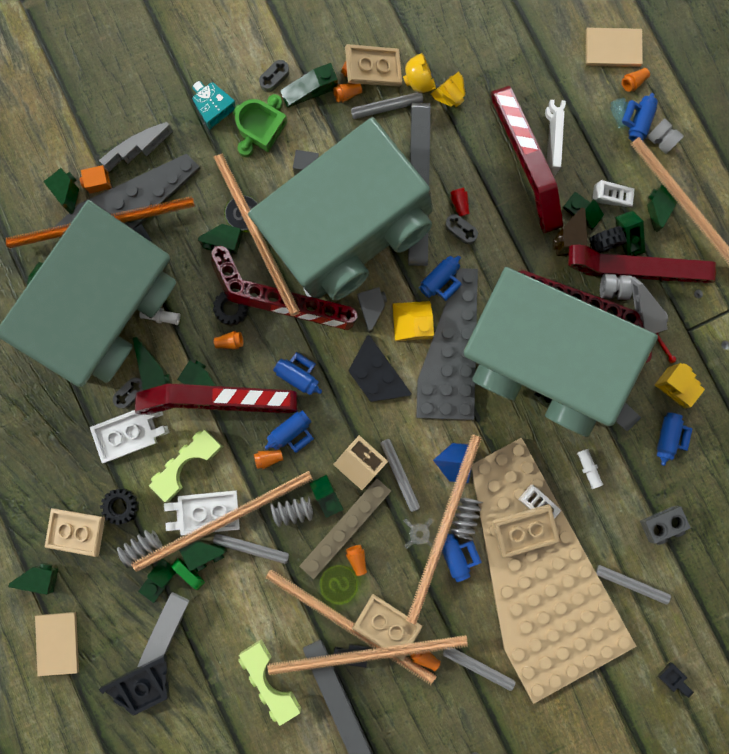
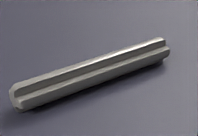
M416 92L354 107L351 109L353 119L411 106V103H422L423 95Z
M386 439L381 442L382 449L410 511H416L420 508L419 503L390 439Z
M215 534L213 543L276 562L286 564L289 558V554L222 534Z
M601 565L596 569L597 575L661 603L669 604L670 594Z
M448 647V650L446 648L443 650V656L509 691L513 690L516 683L513 679L450 647L449 650Z

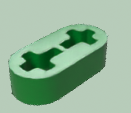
M177 558L172 563L171 567L192 588L199 590L204 585L205 581L194 570L189 571L182 559Z

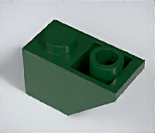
M221 224L199 236L198 242L206 250L212 251L216 246H224L230 255L231 253L237 255L243 232L240 228Z
M198 540L179 551L189 571L195 569L198 572L207 567V562L213 560L215 563L225 558L223 554L227 552V549L210 542Z

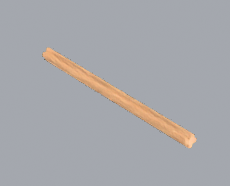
M639 137L635 139L631 146L633 148L636 147L634 150L640 153V157L643 156L645 158L643 161L645 163L648 162L649 168L652 167L654 169L652 172L654 174L657 173L658 179L661 178L663 180L661 183L663 185L666 184L667 190L670 189L672 191L670 194L672 196L675 195L676 201L679 200L681 202V206H684L682 209L685 208L686 214L690 213L691 219L694 218L695 225L699 224L701 232L704 231L706 233L705 235L709 237L710 243L712 245L715 244L716 250L719 249L721 251L722 257L725 256L723 259H726L725 261L728 263L729 246L717 234L713 226L708 223L709 221L701 214V211L692 203L686 193L683 192L679 184L674 181L670 173L665 170V167L662 166L661 162L644 144V141Z
M215 155V162L267 265L266 267H268L267 269H269L268 271H270L269 273H271L270 275H272L271 277H273L272 279H274L273 281H275L274 283H276L275 285H277L276 287H278L277 289H279L278 291H280L279 293L285 306H287L286 308H288L287 310H289L288 312H290L289 314L291 316L300 314L301 312H299L300 310L260 230L248 216L250 208L241 193L242 191H240L239 185L235 182L236 180L228 167L229 165H227L228 163H226L227 161H225L224 155Z
M474 434L471 435L473 438L469 440L470 445L466 449L468 452H465L467 454H465V459L461 463L463 466H460L462 467L459 470L460 473H458L460 475L456 477L458 480L454 484L455 487L453 488L455 489L451 491L453 494L449 498L450 501L448 502L450 503L446 505L448 508L444 512L445 517H442L444 519H442L443 522L439 526L440 531H437L439 533H437V538L434 540L436 543L432 547L433 550L431 549L432 552L429 554L431 557H429L428 564L426 563L427 566L424 568L425 573H423V578L421 577L422 580H420L422 582H419L420 587L417 589L418 592L416 591L418 594L414 596L415 601L412 603L413 606L411 605L413 608L409 610L410 615L407 617L408 620L406 619V621L416 625L417 618H419L418 616L421 613L422 604H424L423 602L426 599L427 590H429L432 576H434V571L450 531L453 517L468 480L469 470L473 466L474 456L477 454L476 449H478L479 442L482 440V437Z
M307 471L301 474V476L299 475V477L297 476V478L295 477L286 482V484L284 483V485L282 484V486L280 485L271 490V492L265 493L258 497V499L255 498L251 502H247V505L245 503V506L242 505L240 508L234 509V512L231 511L227 515H223V517L216 518V521L205 524V527L194 530L192 534L190 532L189 534L187 533V536L176 539V542L167 544V547H160V550L151 552V555H146L147 557L144 556L142 559L139 558L140 561L137 559L138 562L131 563L133 569L137 572L199 540V538L201 539L215 532V530L228 525V523H232L239 519V517L245 516L252 512V510L259 509L263 504L266 505L270 501L276 500V497L279 498L285 495V493L287 494V492L289 493V491L291 492L298 488V486L300 487L302 484L305 485L307 482H311L313 479L310 472Z
M273 570L268 572L265 577L268 581L270 580L276 586L278 585L282 590L285 589L284 591L287 590L288 594H293L295 598H299V601H303L305 605H309L313 610L320 611L326 618H330V621L337 622L336 625H341L340 627L342 628L345 627L347 631H351V634H355V637L361 638L363 642L366 641L367 645L370 643L374 648H381L353 630L352 627L355 624L353 621L348 620L347 617L342 616L340 613L338 614L336 610H332L330 606H326L324 602L322 603L316 597H311L310 593H305L303 589H299L297 585H293L291 581H287L279 573L277 574ZM393 656L394 662H399V665L401 663L403 668L405 666V669H409L411 673L414 672L415 676L418 674L417 677H422V680L424 678L426 683L428 681V684L430 683L431 685L436 679V675L427 671L421 665L414 663L409 657L406 656L401 661Z
M466 635L462 637L457 636L445 638V640L442 638L440 641L435 639V641L430 640V642L425 641V643L424 641L420 643L415 642V644L410 643L409 645L408 643V645L403 644V646L400 644L398 647L393 645V648L388 646V649L387 647H383V649L381 647L378 650L373 648V651L372 649H368V651L366 649L363 652L361 650V653L360 651L358 653L353 651L351 654L346 652V655L345 653L343 655L342 653L341 655L336 654V656L331 654V657L326 655V658L324 655V657L321 656L320 658L319 656L316 659L311 657V660L310 658L309 660L304 658V661L299 659L296 662L291 660V663L290 661L289 663L284 661V664L283 662L281 664L277 662L276 665L275 663L274 665L269 663L267 668L269 675H276L278 673H291V671L298 672V670L318 669V667H331V665L336 666V664L338 666L341 664L346 665V663L351 664V662L353 664V662L371 661V659L372 661L376 659L381 660V658L386 659V657L388 659V656L393 658V655L394 657H398V655L403 656V654L408 656V653L413 655V652L414 654H418V652L420 654L423 651L428 653V650L429 652H433V650L435 652L438 649L443 651V648L448 650L449 647L450 650V647L455 649V646L456 648L458 646L463 648V645L468 647Z

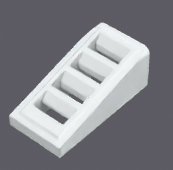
M601 180L594 185L593 199L597 203L631 208L633 207L635 189ZM624 193H626L625 200H623Z
M530 485L518 500L529 509H534L533 505L541 498L542 501L537 507H541L545 503L550 504L551 508L554 509L553 516L555 519L561 510L534 485ZM535 493V498L528 502V499Z

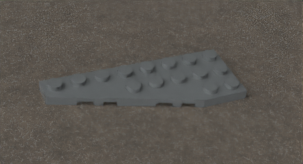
M185 154L88 200L113 216L116 213L118 214V212L123 214V211L128 213L132 209L137 211V208L142 210L146 206L148 208L149 206L151 208V205L152 207L153 205L158 206V203L163 205L201 168L188 154ZM86 201L78 204L74 209V213L67 214L55 227L59 226L60 228V225L65 227V225L71 224ZM148 218L134 219V221H127L124 224L134 229Z
M458 269L455 278L461 282L462 286L445 304L417 380L416 418L474 420L475 383L472 381V378L475 374L476 362L467 359L463 352L477 325L478 269Z

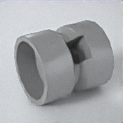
M663 119L647 136L654 144L658 143L659 149L665 154L684 137L677 129L673 130L672 124L666 119Z
M604 273L600 283V297L613 299L616 296L618 300H630L632 295V276L619 275V277H616L615 274Z

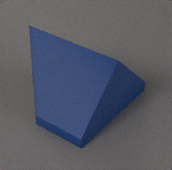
M452 443L433 460L450 482H457L456 480L458 479L456 477L460 475L458 474L460 473V468H462L460 466H463L461 463H463L464 456L467 454L465 452H468L466 449H468L469 444ZM470 473L467 477L468 480L466 483H469Z

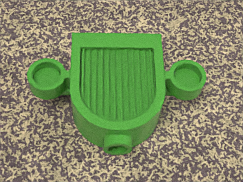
M273 94L269 96L267 103L258 99H251L235 107L233 111L235 122L240 134L245 138V140L238 144V151L241 156L249 157L252 155V144L269 152L288 121L286 115L279 111L283 106L279 95Z

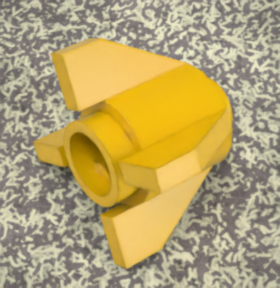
M458 71L455 75H451L443 84L431 93L432 97L450 107L453 105L455 107L459 106L464 101L463 97L465 96L464 80L460 72Z

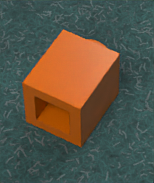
M103 165L81 170V186L90 194L112 189L108 170Z

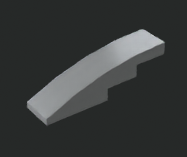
M167 122L148 128L113 148L99 161L110 172L122 159L129 164L140 152L148 156L173 130Z
M173 592L170 594L137 667L167 653L190 600Z

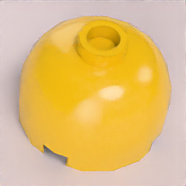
M423 53L411 58L405 67L406 75L403 76L406 86H411L418 93H426L436 89L434 79H431V71Z

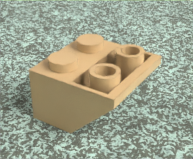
M358 435L333 465L363 490L388 461Z

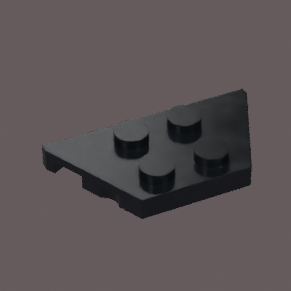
M368 335L348 370L368 400L376 402L412 395L371 336Z
M164 654L100 687L99 691L102 694L106 692L112 696L116 704L123 706L133 716L168 699L170 693L167 655Z

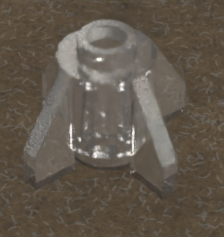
M406 518L403 520L410 527V540L404 545L406 549L414 543H426L431 548L433 547V544L428 540L430 537L428 528L434 520L429 518L424 525L421 523L412 525ZM418 531H422V538L416 537Z

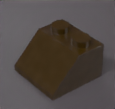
M581 208L553 239V250H556V256L569 255V246L571 245L588 246L585 208Z

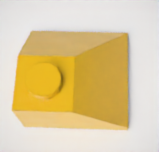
M430 301L392 304L395 341L433 339L434 324Z

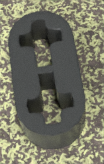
M277 60L260 76L259 83L263 91L272 92L288 77L289 67L287 62ZM278 67H279V68H283V67H284V72H282V71H279V72H278L277 68H278ZM265 80H267V81H270V80H271V85H269V84H266V85H265V82H264V81H265Z
M455 214L447 218L445 227L448 232L465 244H473L476 241L478 232L475 227ZM450 221H458L457 226L453 228L450 226ZM471 231L473 239L471 237L466 239V233Z
M130 379L114 394L113 403L116 407L125 409L135 402L136 393L143 391L141 379ZM134 382L137 384L140 383L139 391L133 390L132 392H130L134 388ZM128 394V396L125 398L126 403L119 404V397H125Z

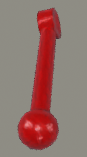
M658 335L657 341L669 357V362H676V357L671 355Z

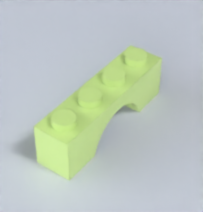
M198 431L192 438L194 441L189 446L187 444L179 450L180 455L176 459H170L165 464L166 469L162 473H156L151 478L152 483L149 487L164 502H169L183 488L180 481V473L183 466L189 460L194 458L211 460L224 447L209 431Z
M262 639L243 650L239 655V663L244 670L247 669L249 672V680L253 687L257 686L260 691L259 697L264 705H268L272 720L274 722L277 721L279 726L300 714L302 708L292 691H278L268 683L265 670L272 656Z

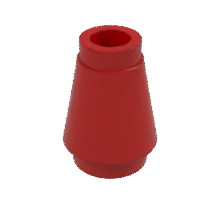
M465 188L451 191V197L449 198L458 215L462 217L470 214L468 192H465Z

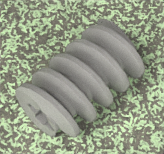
M308 496V502L301 497L299 504L296 499H293L292 505L287 500L285 501V507L280 502H278L277 508L271 504L273 520L278 527H281L282 521L286 526L289 525L290 519L293 524L297 523V518H299L301 523L304 522L305 516L309 521L312 520L313 509L310 496Z
M466 497L460 498L459 502L463 505L457 506V509L461 513H455L454 515L459 520L452 522L457 528L450 529V531L455 536L474 540L469 534H475L471 527L477 526L473 519L480 517L475 511H481L477 504L483 502Z
M145 530L144 538L138 534V542L130 539L131 546L124 543L125 550L117 547L118 556L126 568L132 567L131 563L138 562L137 559L140 561L139 558L147 557L146 555L149 556V553L151 554L153 551L156 552V549L160 550V547L162 548V543L153 530L151 534Z

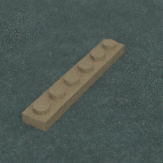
M376 479L299 567L314 579L389 495L391 490L380 480Z

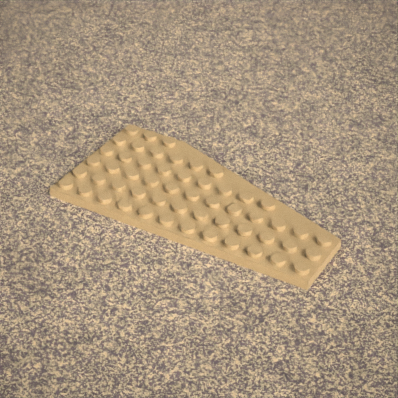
M519 438L473 463L471 472L477 501L483 502L478 504L481 508V511H479L502 635L503 649L534 704L637 646L522 438ZM530 485H534L561 510L554 519L560 542L503 559L493 520L530 510L518 499ZM535 493L528 499V502L535 498ZM539 498L533 506L536 508L542 499Z

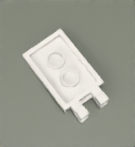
M550 100L549 107L545 110V116L550 121L547 164L553 177L561 168L564 126L563 110L566 105V101L563 100L560 103V107H556L554 105L555 101Z
M135 410L90 427L102 464L157 444L156 437L169 434L168 426L155 428L152 420L163 416V412L140 415L136 414Z
M237 490L178 496V502L164 503L165 511L176 510L177 522L165 523L166 531L180 530L181 535H187L189 532L192 534L194 530L205 527V524L216 521V518L223 517V515L225 516V514L227 515L231 511L234 512V509H238ZM239 519L215 530V532L240 530Z

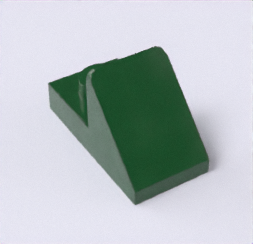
M574 192L562 207L573 216L581 208H585L586 226L591 230L594 229L604 216L595 199L589 202L577 192Z
M327 475L309 483L326 518L344 510Z
M162 559L147 575V580L138 592L155 603L176 574L171 564Z

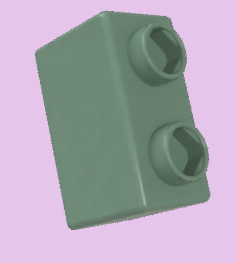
M371 117L252 208L248 216L311 297L319 299L327 293L332 300L336 301L348 296L362 285L369 276V270L364 264L390 245L395 252L399 253L420 241L432 227V221L428 218V215L432 213L433 205L429 185L377 120Z
M87 200L0 324V339L78 387L84 386L91 375L108 383L121 367L133 347L131 343L121 338L119 334L136 309L149 318L154 317L176 285V280L163 272L170 261V256L101 207Z
M505 267L463 353L467 359L479 364L472 378L474 383L511 401L516 399L522 385L552 399L545 413L547 419L577 434L589 437L597 421L606 426L615 424L658 339V335L527 275Z

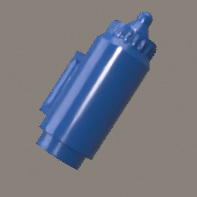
M654 93L644 96L639 104L630 100L627 105L622 123L630 128L628 134L631 141L638 137L641 140L647 138L658 104V100L654 98ZM635 109L636 113L634 115L633 121H630L633 111Z
M449 256L442 260L420 283L419 290L427 298L435 296L437 293L443 300L447 301L462 286L461 282L454 277L460 268L458 262L461 257L453 258ZM449 280L453 281L454 283L444 293L440 291Z
M298 352L294 354L290 361L281 358L277 362L273 371L278 377L303 393L309 395L322 393V390L318 387L319 381L310 374L316 363ZM297 360L308 367V371L306 372L293 364L294 361Z
M304 411L296 412L274 429L267 437L268 443L265 449L274 448L278 450L280 447L289 444L294 452L297 453L314 440L307 430L311 420ZM304 431L307 435L293 445L290 441Z
M667 412L666 417L663 419L657 445V457L661 458L662 466H665L667 461L674 459L677 449L688 451L693 428L683 426V416L676 413ZM682 429H683L684 432H683V437H682L681 446H680V445H679V440H680L681 432H682Z
M448 533L442 554L452 578H455L456 582H460L470 577V567L482 562L473 540L459 544L454 534ZM466 546L473 561L469 564L461 549Z

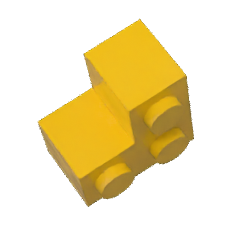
M684 363L668 367L655 383L657 388L684 409L691 408L705 390L701 383L695 379L696 374L692 372L693 369Z

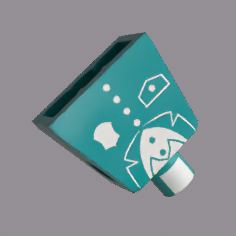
M198 81L192 87L196 92V95L192 98L209 129L213 128L234 111L236 107L235 101L215 83L212 82L205 87L201 81Z

